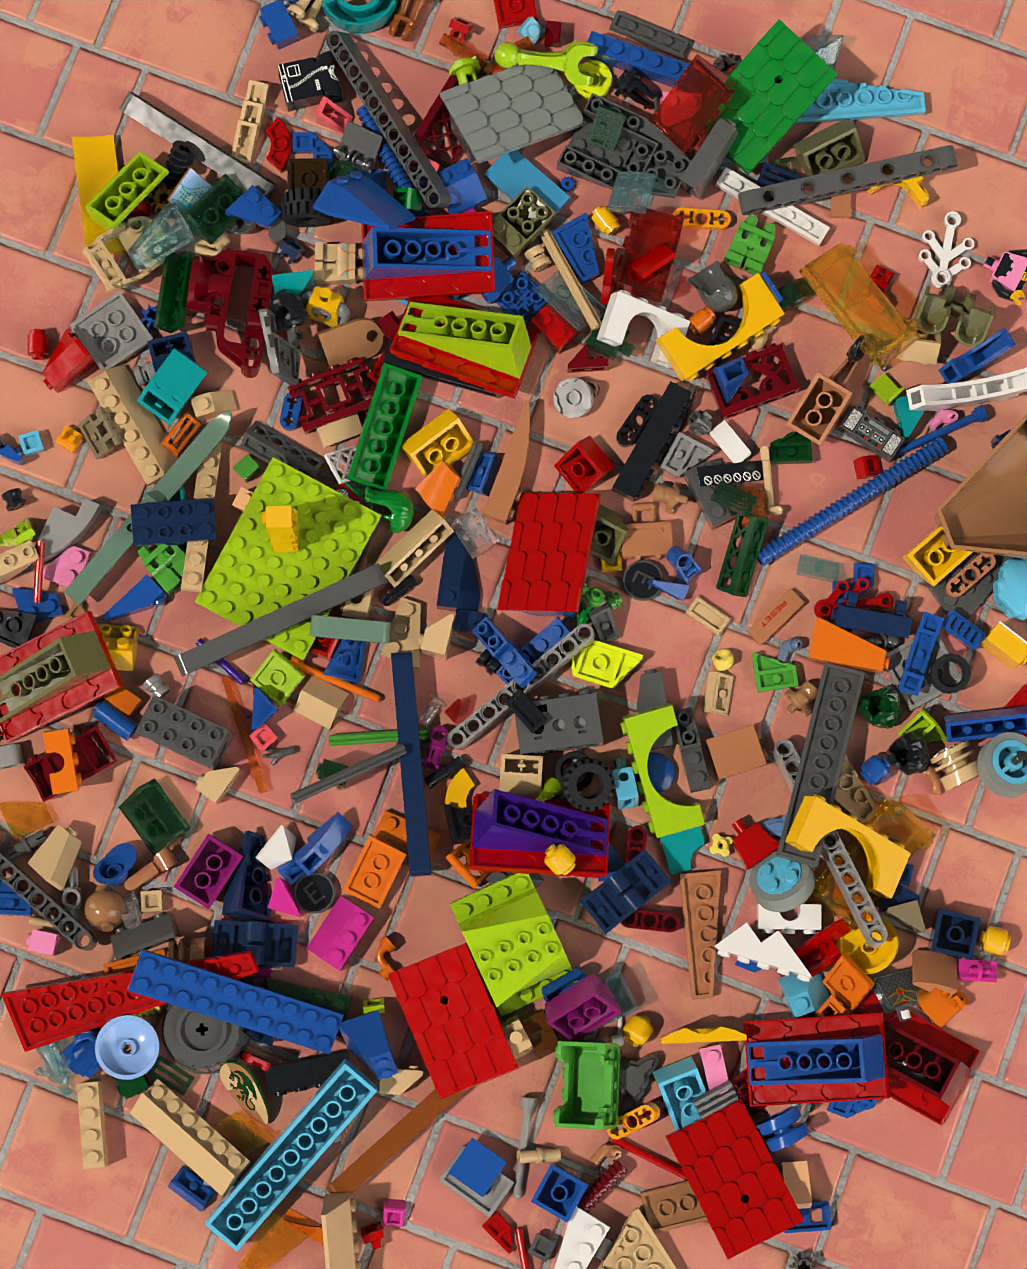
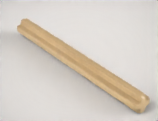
M543 229L539 234L541 240L591 330H598L602 325L600 319L550 229Z

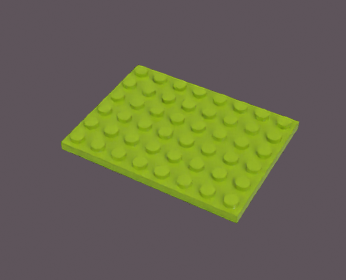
M272 457L205 581L202 592L198 594L195 603L238 626H242L347 578L353 571L382 515ZM292 506L298 511L299 552L274 553L266 525L262 523V512H266V507ZM332 608L317 616H328ZM311 618L264 640L304 661L316 637L310 636Z

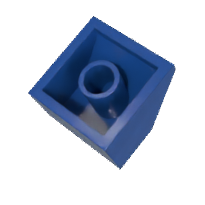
M468 158L437 172L451 195V204L447 207L449 214L463 213L488 201L479 178Z
M552 1163L531 1202L568 1223L588 1184L566 1169Z

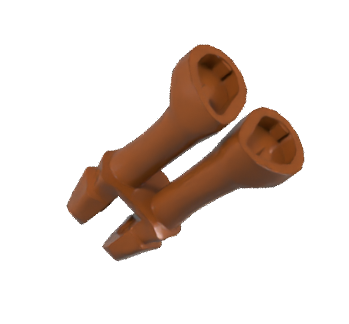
M401 0L399 8L393 16V21L390 22L389 35L395 37L400 26H403L405 29L401 40L407 42L417 28V22L426 3H433L435 0H415L408 18L405 15L411 0Z

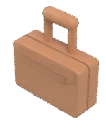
M652 502L632 504L633 524H625L628 532L619 550L622 559L640 561L644 558L660 560L661 557H666L668 550L673 547L671 522H656L655 504ZM637 511H650L651 522L638 523Z

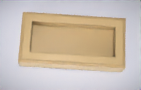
M696 596L685 614L717 636L722 633L731 620L698 596Z

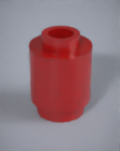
M31 329L30 334L27 336L28 355L32 356L34 360H42L44 356L48 355V335H46V330Z

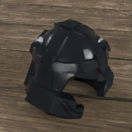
M287 289L279 290L269 301L268 306L275 314L276 330L306 324V319L310 318L302 303V297Z
M907 732L897 738L887 750V761L890 765L896 766L907 775L922 773L928 766L930 752L926 747L923 734Z

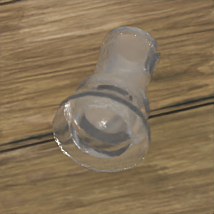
M433 694L430 695L433 699L431 702L428 701L427 708L418 718V721L427 727L430 726L437 713H441L442 706H448L443 699Z

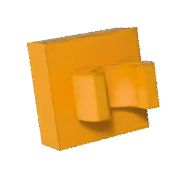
M65 425L55 442L74 454L84 436Z

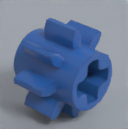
M148 304V309L141 311L145 315L141 321L142 323L148 322V329H151L152 326L154 327L155 320H152L151 315H156L157 305L156 307H151Z

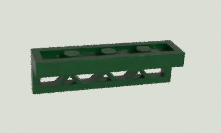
M169 251L165 254L154 321L155 328L170 334L184 328L191 268L195 253L190 251L181 256Z
M738 510L716 589L733 596L747 597L769 518ZM743 517H747L749 521L747 527L743 529ZM741 537L742 545L740 548H737V539ZM735 557L737 562L735 567L732 568L730 562ZM728 576L731 580L729 588L724 587L725 580Z

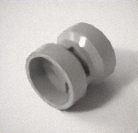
M152 361L147 362L142 367L139 365L133 367L139 387L150 381L156 373Z
M159 673L151 676L142 685L146 691L152 692L151 697L155 695L163 698L171 691L168 684H163Z

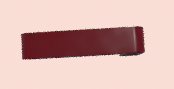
M634 826L628 832L625 865L631 861L629 858L631 851L636 850L641 853L646 849L647 832L641 826ZM640 830L643 834V839L640 841L633 840L632 832ZM639 908L632 913L634 916L632 924H625L624 921L620 923L625 928L672 933L680 926V920L675 914L639 910ZM646 915L654 917L655 924L652 927L644 924L643 920ZM671 917L676 921L673 929L665 927L664 921L666 918Z

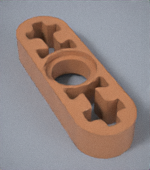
M981 553L946 584L945 592L950 598L960 597L995 566L996 560L994 555ZM981 558H989L988 564L990 566L984 565L979 571L977 566L982 563L983 560ZM973 570L976 574L975 580H967L965 578V571ZM962 581L964 584L958 588L959 593L956 591L952 593L950 591L952 588L950 584L955 586Z

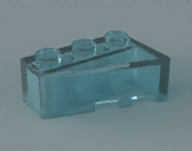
M176 203L165 204L128 249L127 253L136 269H147L194 240Z

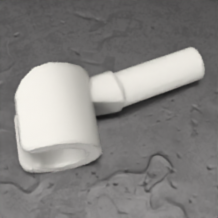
M618 1017V1035L611 1036L612 1043H617L619 1046L625 1043L622 1032L623 1017Z

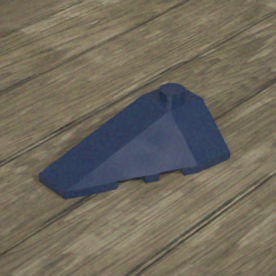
M249 830L245 831L238 852L243 858L230 876L224 894L222 914L236 919L270 921L271 909L268 908L271 894L268 893L267 885L270 879L269 875H266L265 865L255 858L265 846L263 835Z

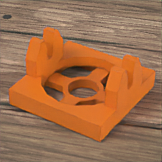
M463 843L453 850L446 859L468 884L475 889L492 872L479 871L481 875L471 874L468 869L470 843ZM461 852L466 857V864L464 865L459 859Z

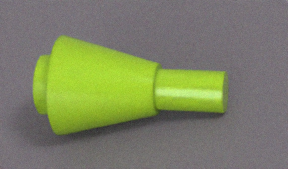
M552 777L547 778L536 800L545 802L560 795L562 789L558 780Z

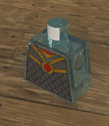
M912 969L875 978L872 990L884 1012L888 1014L896 1011L900 1022L912 1019L909 1008L918 1002L916 986L912 984Z

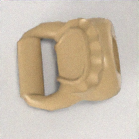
M210 230L204 235L203 239L195 244L194 250L197 254L213 258L227 249L230 238L221 231Z

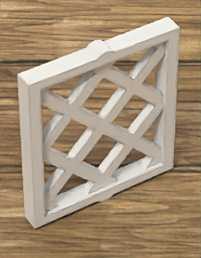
M355 445L324 455L331 468L330 470L339 484L350 481L344 478L348 474L347 469L348 467L350 468L351 464L349 462L350 459H353L351 455L352 452L355 453ZM341 455L347 457V462L340 460ZM330 459L336 461L335 466L332 464ZM339 463L345 465L344 470L338 468ZM337 471L343 473L342 478H340Z

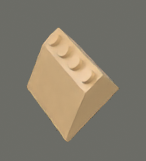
M350 1192L325 1194L321 1219L326 1269H361L360 1261H356V1253H359V1242L354 1240V1233H357V1220L352 1218V1212L356 1211L355 1199H351Z

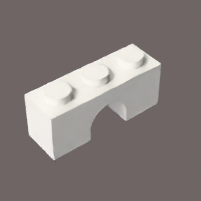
M757 904V929H762V933L774 934V930H783V934H795V930H804V934H816V930H821V904H801L798 906L797 917L792 921L782 918L780 912L766 910L760 904Z

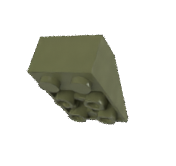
M526 186L492 220L493 242L508 257L510 256L515 261L532 244L556 215V212Z

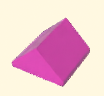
M281 877L277 878L268 908L297 917L303 916L285 880Z

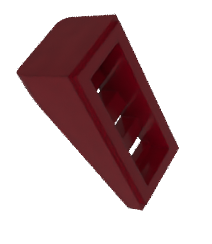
M745 1069L730 1080L736 1094L741 1098L752 1116L766 1107H750V1102L746 1100L749 1096V1091L744 1095L741 1093L742 1090L748 1087V1077ZM746 1078L747 1082L738 1088L736 1084Z

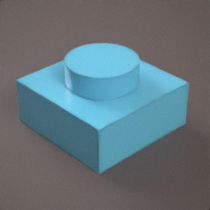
M528 17L517 30V33L529 45H534L545 30L533 17Z
M38 430L18 436L24 456L45 450Z

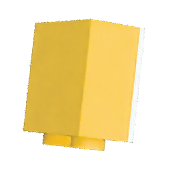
M1001 621L991 628L980 644L1011 669L1016 666L1020 668L1027 662V641Z

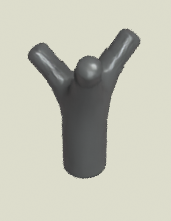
M293 746L282 749L268 747L265 750L270 753L264 754L263 758H274L271 764L275 765L280 758L295 753Z

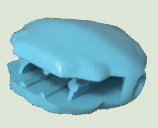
M1024 558L1020 560L1009 559L999 568L998 580L993 583L994 595L992 600L1008 618L1027 619V559Z

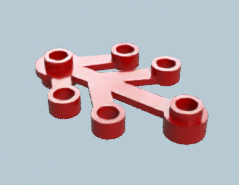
M864 577L858 578L856 585L851 591L859 595L862 590H866L869 587V581ZM839 580L836 583V588L827 599H821L816 602L814 613L818 618L823 620L831 619L832 609L836 608L837 604L835 601L841 593H845L849 589L846 581ZM861 580L866 581V585L864 587L859 586V582ZM841 583L846 585L844 590L839 589ZM880 592L876 598L857 600L855 606L862 608L879 606L883 609H888L893 604V597L888 592ZM888 597L889 602L882 604V599ZM846 598L844 599V601H843L842 603H839V604H844V605H846ZM823 606L828 607V611L826 613L821 612V608ZM850 628L849 630L845 631L851 633L854 629Z

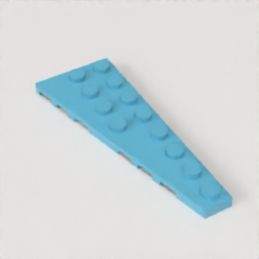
M835 78L795 124L841 121L845 118L847 120L923 115L926 112L924 92L905 89L896 90L886 88V86L877 87L866 85V83L862 82L860 84L848 82V80Z

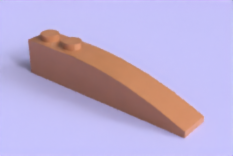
M525 400L483 511V517L504 525L507 524L508 520L512 521L515 513L513 505L515 501L519 502L522 490L519 489L526 467L530 433L529 401Z

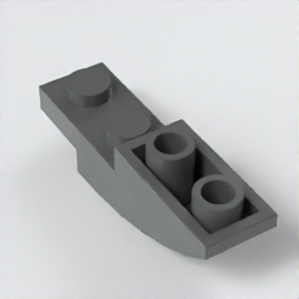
M692 708L675 710L674 713L678 725L674 726L690 792L694 793L711 789Z

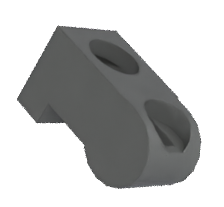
M282 204L275 205L282 212ZM282 214L271 225L268 233L271 242L275 245H281L287 239L286 223L282 220Z

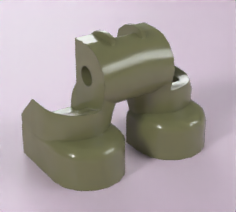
M927 286L917 314L916 323L918 328L927 334L940 333L946 327L949 316L952 315L959 318L955 332L957 340L961 344L970 347L981 344L990 328L995 307L991 306L989 311L975 307L977 295L970 293L969 290L965 298L954 296L956 286H945L942 296L930 293V286Z

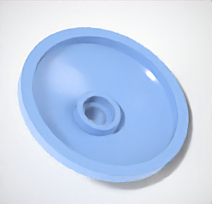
M132 1015L116 1017L107 1022L97 1036L95 1043L97 1061L106 1073L115 1078L130 1080L141 1077L153 1067L159 1054L158 1036L153 1027L140 1017ZM126 1045L132 1046L131 1052H125L124 1048Z

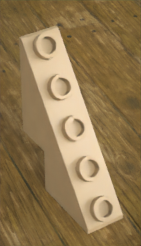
M32 540L0 554V583L9 581L40 559Z

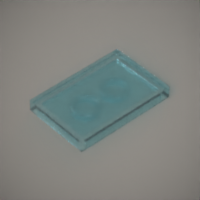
M559 270L537 287L536 292L579 332L588 325ZM581 285L597 316H599L606 308Z

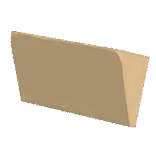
M709 672L703 712L728 716L733 675Z

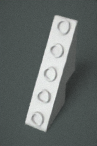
M745 923L715 945L718 950L717 954L729 958L732 955L738 957L737 961L746 964L752 961L758 963L757 967L769 970L770 967L778 969L777 973L789 976L790 973L798 975L797 979L804 982L814 979L779 931L761 942L748 923Z

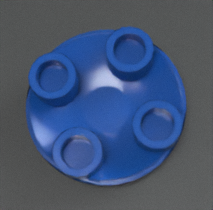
M649 753L647 761L649 779L654 789L658 793H662L673 783L675 777L674 766L665 755ZM634 774L635 781L637 784V782L640 781L638 774Z

